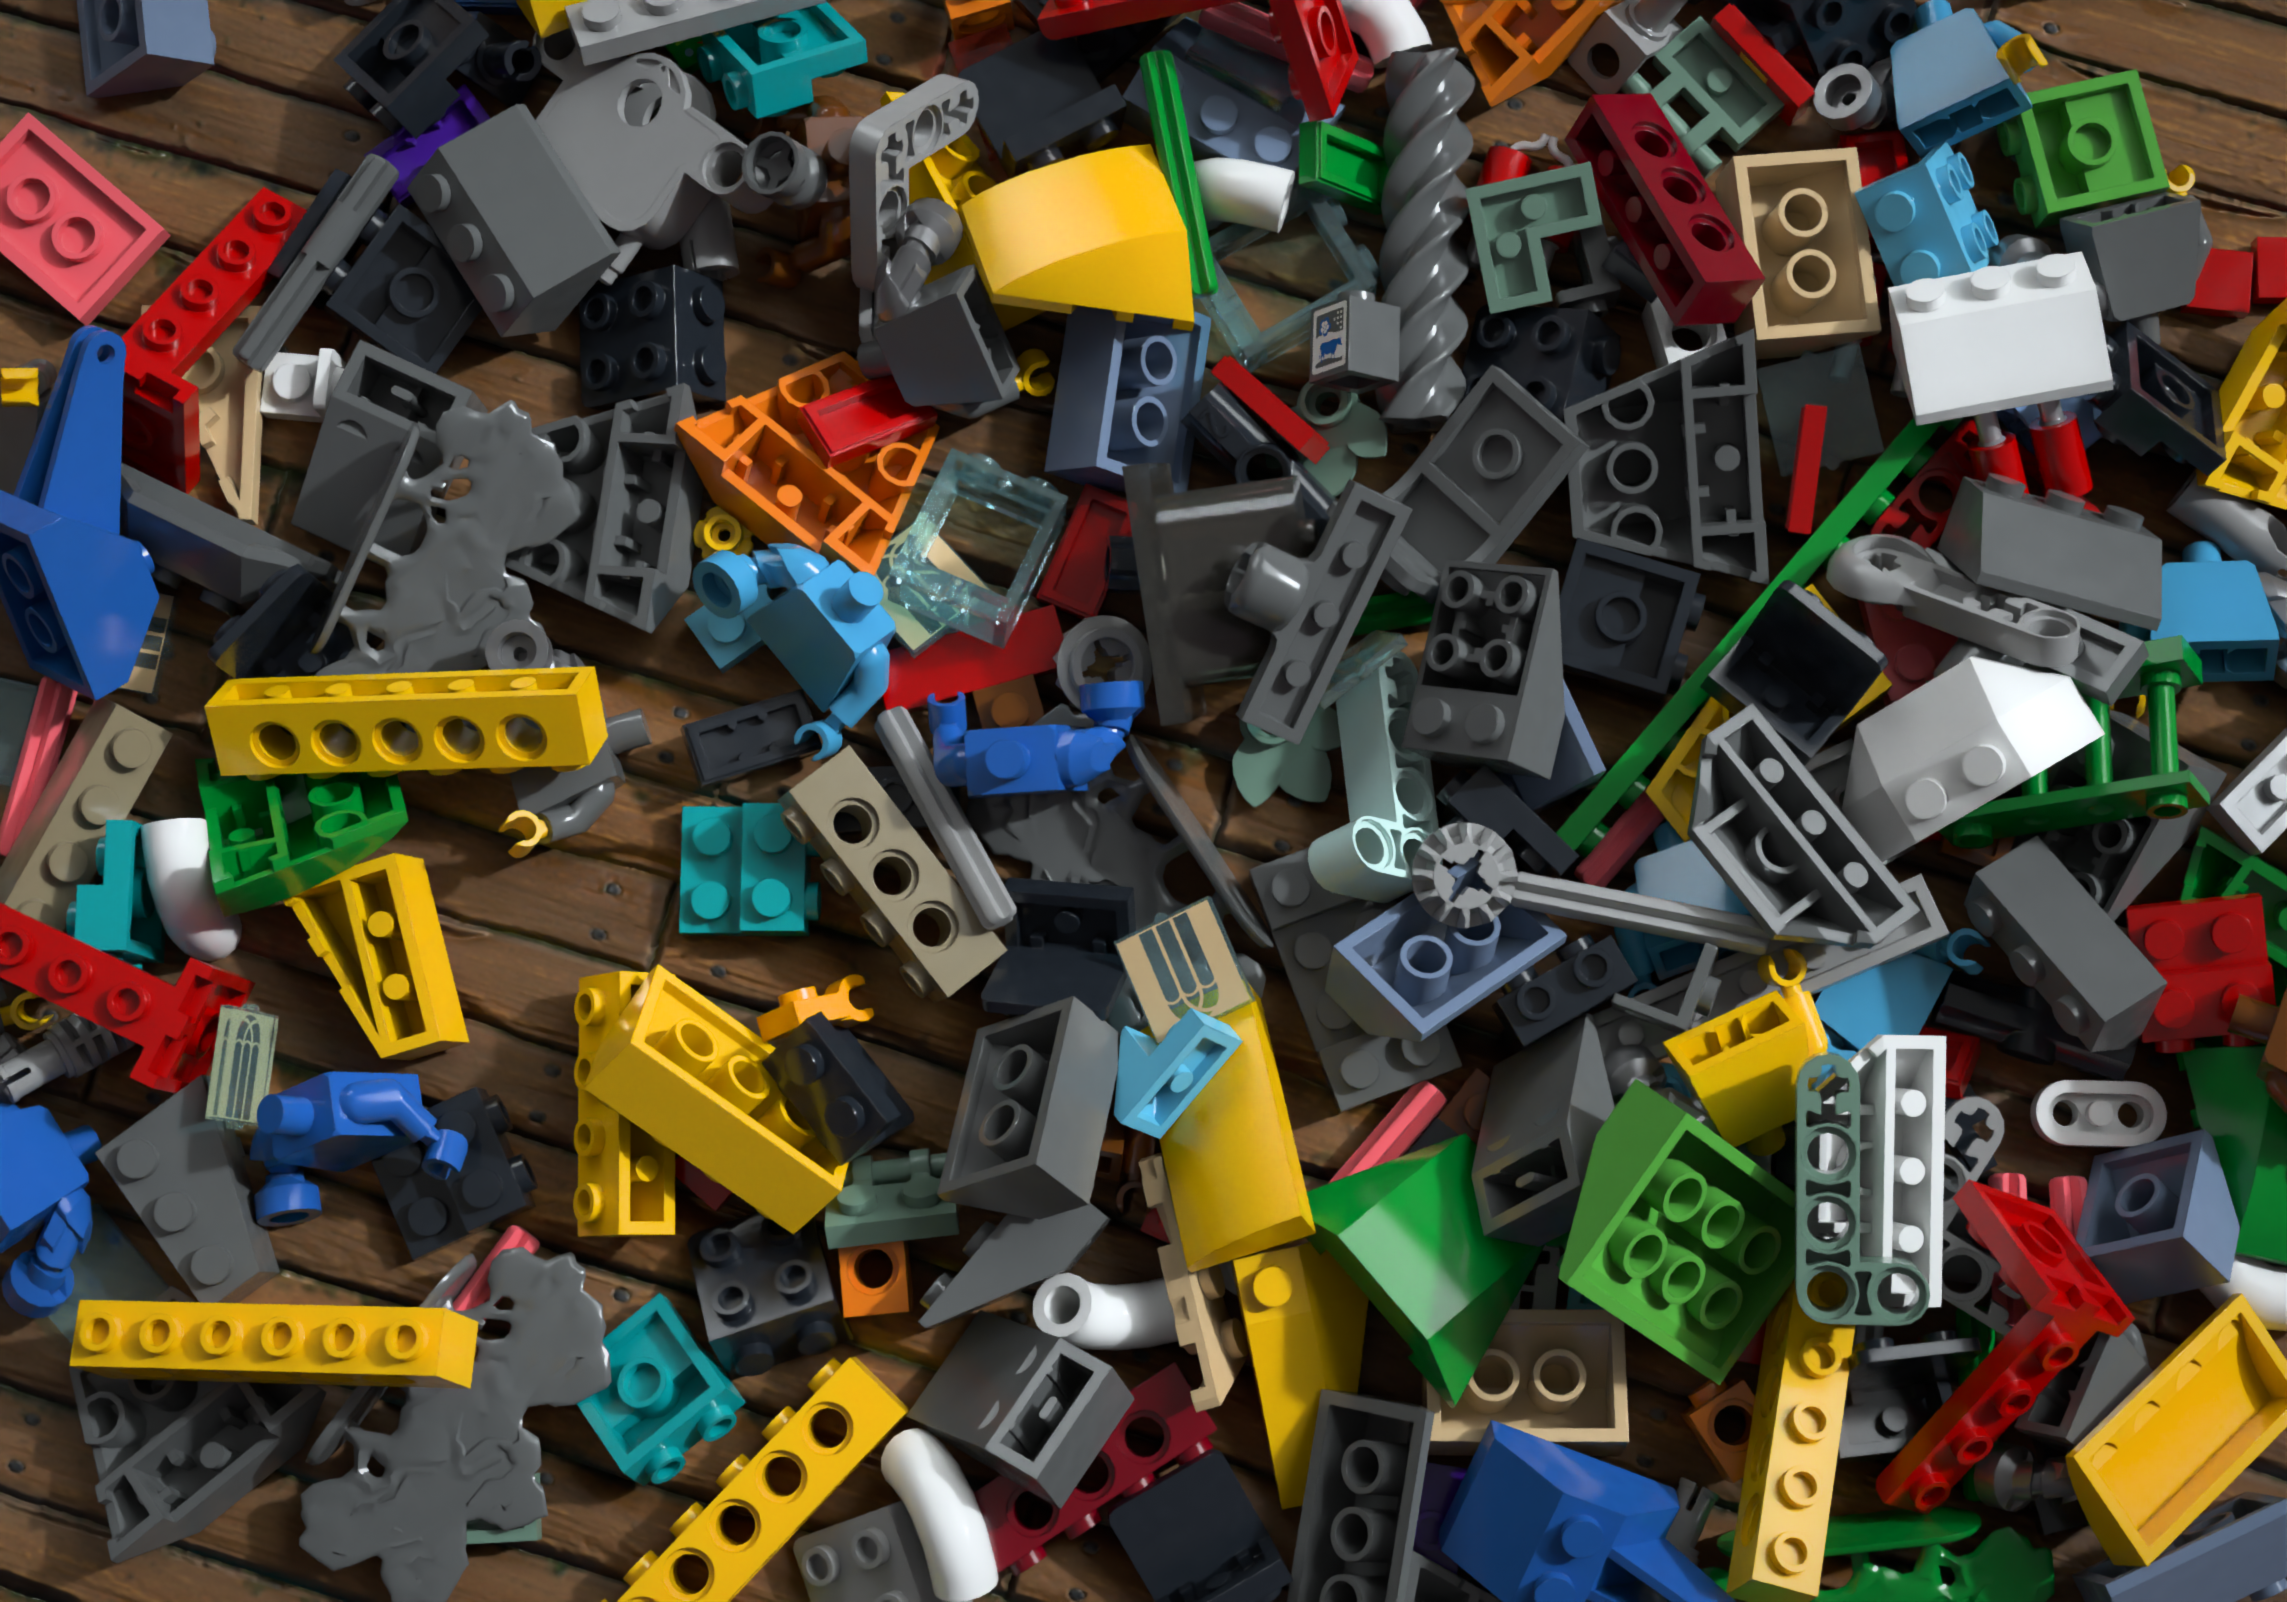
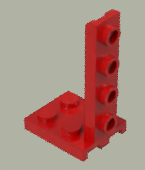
M1048 0L1037 22L1042 34L1046 38L1058 40L1245 0ZM1268 0L1270 4V30L1277 44L1283 43L1290 63L1288 67V80L1294 98L1303 101L1309 122L1333 118L1359 58L1341 1Z
M263 187L121 337L126 346L121 462L186 494H189L200 482L199 387L182 379V377L274 278L267 270L307 212L306 209Z
M0 902V978L143 1046L129 1077L146 1086L177 1093L200 1075L209 1076L213 1068L221 1007L242 1011L256 984L255 982L234 972L190 957L176 984L172 985ZM234 1020V1022L232 1023L229 1035L237 1020Z
M1970 1179L1952 1198L1968 1219V1223L1965 1225L1966 1230L1977 1243L1992 1252L2002 1266L1998 1271L2001 1279L2014 1292L2024 1297L2031 1306V1309L1878 1476L1876 1491L1883 1503L1928 1515L1933 1508L1942 1504L1950 1495L1951 1489L1976 1462L1989 1454L1993 1443L2018 1416L2024 1414L2033 1406L2036 1396L2060 1370L2069 1366L2077 1358L2079 1350L2096 1331L2119 1337L2135 1320V1317L2053 1209Z

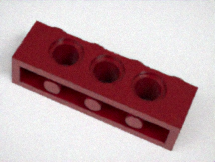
M1651 93L1591 95L1564 141L1578 164L1591 162L1598 198L1674 325L1690 326L1735 323L1766 278Z
M1175 1361L1130 1390L1135 1400L1097 1455L1105 1461L1108 1467L1109 1475L1106 1484L1095 1491H1086L1076 1486L1061 1510L1052 1505V1517L1045 1525L1031 1527L1019 1519L1016 1512V1502L1020 1494L1028 1490L1003 1475H999L973 1492L987 1527L998 1573L1009 1567L1014 1577L1018 1576L1048 1556L1042 1544L1064 1530L1069 1540H1073L1103 1520L1097 1508L1118 1494L1124 1499L1156 1480L1152 1472L1173 1458L1181 1466L1213 1448L1207 1436L1218 1430L1207 1410L1196 1413L1190 1391H1193V1388ZM1148 1417L1154 1419L1163 1429L1164 1442L1161 1448L1153 1454H1137L1127 1444V1427L1137 1418Z

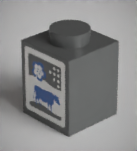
M1351 290L1337 294V300L1311 309L1309 383L1362 394L1399 381L1400 307L1375 301L1373 293Z

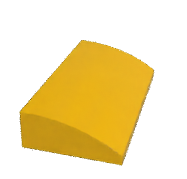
M1246 979L1242 981L1250 999L1213 1017L1230 1025L1243 1042L1161 1139H1159L1186 1266L1191 1273L1316 1234L1262 1002ZM1218 989L1203 995L1202 1008H1210L1217 1004ZM1200 997L1190 1001V1003L1198 1007ZM1185 1003L1172 1010V1012L1179 1019H1182L1190 1007ZM1210 1011V1012H1202V1013H1204V1014H1206V1015H1210V1014L1212 1013V1011ZM1150 1024L1140 1031L1156 1039Z
M2242 1293L2232 1294L2065 1456L2068 1473L2079 1504L2101 1546L2114 1565L2148 1567L2287 1427V1360Z

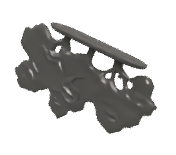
M509 400L490 413L478 412L464 405L443 412L436 424V445L442 453L443 463L430 474L418 479L410 478L407 472L420 435L419 425L416 422L411 424L398 448L325 608L311 643L309 654H318L322 651L337 622L348 626L354 647L345 659L320 669L315 676L479 670L488 666L485 657L486 642L491 632L501 623L513 619L527 620L537 625L545 633L542 625L532 620L529 614L534 603L528 584L524 579L507 574L504 565L508 553L524 547L534 548L550 543L578 520L581 511L573 487L563 478V462L557 454L555 443L532 433L529 413L519 409L515 401ZM455 456H463L469 460L468 467L458 470L450 468L449 465ZM468 479L471 481V490L466 496L448 501L431 496L432 489L439 492L443 491L446 485L443 482L444 480ZM394 500H407L419 504L426 518L427 533L422 545L415 553L401 556L374 543L389 507ZM432 507L445 509V523H438L431 515ZM368 559L384 566L388 577L385 581L387 602L381 610L354 611L347 607L345 604L365 560ZM368 632L385 640L384 649L377 651L366 643ZM461 719L465 726L471 730L478 731L473 724ZM405 723L407 730L416 733L411 726ZM340 724L345 731L354 735L348 727Z
M1060 704L1032 725L1057 724L1080 726L1087 729L1094 728V721L1085 714L1074 715L1069 706ZM1132 734L1126 741V749L1132 763L1141 776L1136 781L1115 777L1110 766L1109 770L1089 782L1090 791L971 799L968 802L966 817L975 833L989 847L993 855H1008L1016 860L1030 863L1031 874L1029 879L1133 887L1136 934L1173 917L1177 912H1183L1193 907L1176 901L1165 887L1163 880L1166 864L1189 850L1216 890L1212 898L1208 900V903L1220 930L1222 931L1224 916L1232 914L1240 927L1258 946L1265 949L1273 948V940L1263 919L1159 762L1148 748ZM1108 788H1112L1120 795L1106 804L1097 800L1098 793ZM1150 792L1179 834V836L1167 844L1156 842L1153 836L1136 828L1132 820L1144 795ZM1168 920L1156 926V930L1182 991L1190 994L1196 990L1197 985ZM1173 920L1185 947L1188 935L1193 930L1192 924L1189 920L1183 926ZM1150 929L1138 936L1165 999L1168 1002H1174L1179 998V991L1154 932ZM1203 952L1199 961H1191L1200 984L1206 986L1213 982L1214 976L1208 968L1209 964ZM1230 953L1241 979H1246L1257 995L1262 998L1266 976L1259 963L1243 953ZM1129 974L1110 1016L1106 1019V1022L1120 1034L1124 1026L1140 1032L1150 1024ZM1215 982L1209 988H1202L1203 995L1217 990V983ZM1199 990L1193 996L1186 997L1187 1000L1190 1002L1200 997ZM1181 998L1178 1003L1168 1006L1172 1011L1185 1004V1002Z
M524 1247L503 1249L491 1263L487 1279L491 1291L489 1301L464 1311H455L453 1302L475 1272L477 1267L475 1256L472 1253L465 1256L441 1279L420 1307L449 1309L479 1322L478 1329L480 1330L486 1323L484 1318L509 1321L511 1324L510 1333L504 1338L484 1340L477 1336L476 1346L479 1347L473 1365L471 1389L399 1387L406 1393V1403L401 1409L398 1429L392 1435L364 1431L359 1426L389 1386H357L318 1437L306 1459L307 1464L317 1466L332 1456L346 1440L352 1443L354 1447V1467L342 1478L314 1483L301 1494L302 1510L300 1516L306 1530L299 1537V1546L332 1571L355 1565L373 1556H378L382 1559L381 1578L391 1595V1602H446L462 1573L469 1565L465 1549L467 1543L466 1523L468 1521L481 1518L489 1524H496L502 1530L507 1531L529 1525L537 1519L548 1516L543 1486L535 1481V1473L542 1465L540 1441L537 1436L523 1428V1415L527 1408L531 1406L545 1404L554 1407L575 1405L591 1395L606 1389L612 1382L610 1354L602 1342L606 1330L603 1305L583 1290L586 1277L585 1268L576 1262L575 1255L572 1252L549 1260H543L534 1256ZM502 1296L509 1297L514 1302L512 1310H499L493 1305ZM371 1455L385 1467L382 1477H375L369 1472L367 1464Z

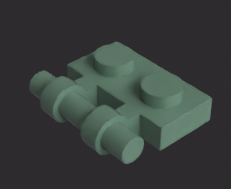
M1701 16L1654 55L1651 64L1665 78L1653 89L1639 73H1636L1620 89L1623 94L1651 93L1704 179L1711 176L1723 163L1707 146L1714 138L1719 135L1736 153L1774 120L1785 106ZM1680 95L1703 118L1692 129L1669 106Z
M928 1148L910 1150L909 1157L873 1161L872 1155L858 1156L853 1159L852 1164H848L842 1191L826 1205L825 1233L828 1249L958 1235L959 1204L946 1202L937 1195L947 1153L931 1155Z

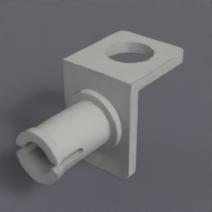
M1625 0L1604 11L1583 37L1576 50L1568 57L1569 65L1598 95L1618 94L1625 82L1637 72L1648 58L1657 54L1684 30L1673 18L1688 0ZM1596 44H1608L1618 54L1620 63L1616 75L1611 77L1604 76L1594 67L1592 51Z

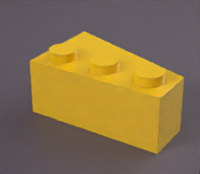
M392 853L354 865L298 895L282 900L287 907H292L310 936L307 941L317 957H323L342 987L339 990L340 994L381 1059L413 1060L470 1043L424 859Z

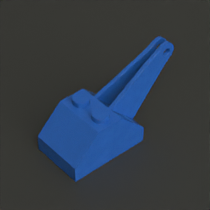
M87 325L79 328L69 341L62 366L14 494L0 489V598L29 667L97 701L129 681L160 596L151 576L155 571V566L149 552L139 541L120 535L123 383L126 346L123 339L116 333L94 325Z
M1494 1420L1490 1421L1438 1531L1441 1551L1502 1602H1736L1665 1538L1680 1509L1675 1488Z

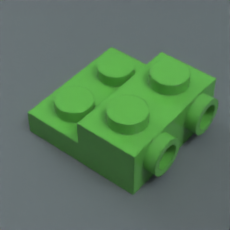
M2137 69L2029 92L2027 95L2031 100L2033 108L1997 125L2000 148L2005 156L2015 155L2021 177L2014 180L2013 184L2017 209L2021 215H2032L2035 229L2060 224V218L2164 193L2170 187Z

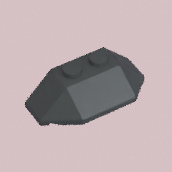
M121 462L120 524L125 537L139 541L149 552L155 566V571L151 574L154 580L175 590L179 588L183 580L202 590L198 598L199 601L233 617L237 607L248 611L259 600L261 587L274 573L282 569L288 570L296 564L304 567L328 589L334 590L342 572L332 563Z
M1753 703L1702 739L1687 835L1770 939L1871 949L1921 911Z

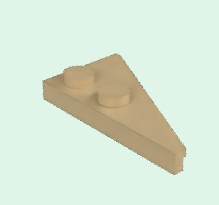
M142 305L141 315H143L151 305ZM247 306L182 377V379L199 387L200 443L206 449L218 474L220 487L227 502L232 505L237 518L250 525H258L263 414L260 413L265 371H254L244 365L233 355V348L262 306Z
M1161 1152L1142 1158L1138 1163L1141 1169L1142 1185L1147 1207L1151 1209L1157 1208L1170 1241V1245L1157 1248L1168 1298L1174 1312L1179 1345L1185 1348L1191 1355L1198 1354L1204 1380L1199 1389L1190 1391L1197 1413L1221 1406L1247 1359L1249 1347L1243 1325L1237 1318L1231 1319L1224 1302L1225 1283L1219 1265L1192 1273L1187 1269Z

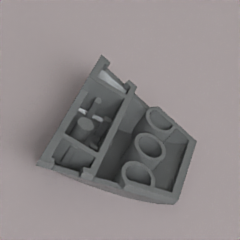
M1753 328L1563 409L1564 424L1590 446L1568 473L1572 537L1643 555H1653L1693 565L1697 568L1709 571L1714 570L1769 585L1766 522L1763 517L1756 401L1758 388Z
M685 383L666 388V394L635 402L632 399L618 402L615 404V409L581 419L574 415L532 428L533 434L555 443L557 454L563 462V478L573 487L581 514L576 522L550 543L534 548L524 547L508 553L504 563L506 567L652 634L689 587L695 550L693 532L696 523L699 521L704 492V484L682 446L677 432L674 431L675 423L691 416H694L697 420L691 389Z
M173 1285L153 1300L158 1302H197ZM70 1367L69 1371L86 1444L92 1446L99 1483L95 1485L98 1503L105 1505L112 1537L111 1540L107 1541L111 1561L120 1563L201 1532L303 1448L327 1392L316 1384L111 1379Z

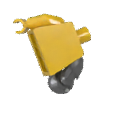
M1783 949L1784 957L1788 962V972L1783 978L1778 976L1775 963L1770 955H1762L1759 958L1757 969L1761 980L1768 985L1780 987L1783 997L1775 990L1663 1042L1665 1051L1691 1094V1098L1673 1088H1665L1667 1077L1664 1067L1647 1047L1630 1044L1612 1050L1603 1059L1614 1107L1619 1103L1636 1078L1690 1114L1733 1147L1746 1143L1748 1151L1758 1156H1767L1779 1151L1784 1146L1786 1140L1782 1125L1795 1120V1081L1797 1071L1805 1059L1816 1053L1827 1052L1828 1039L1810 991L1803 992L1800 985L1807 971V963L1804 956L1794 949ZM1818 1077L1809 1078L1808 1089H1811V1085L1817 1081Z

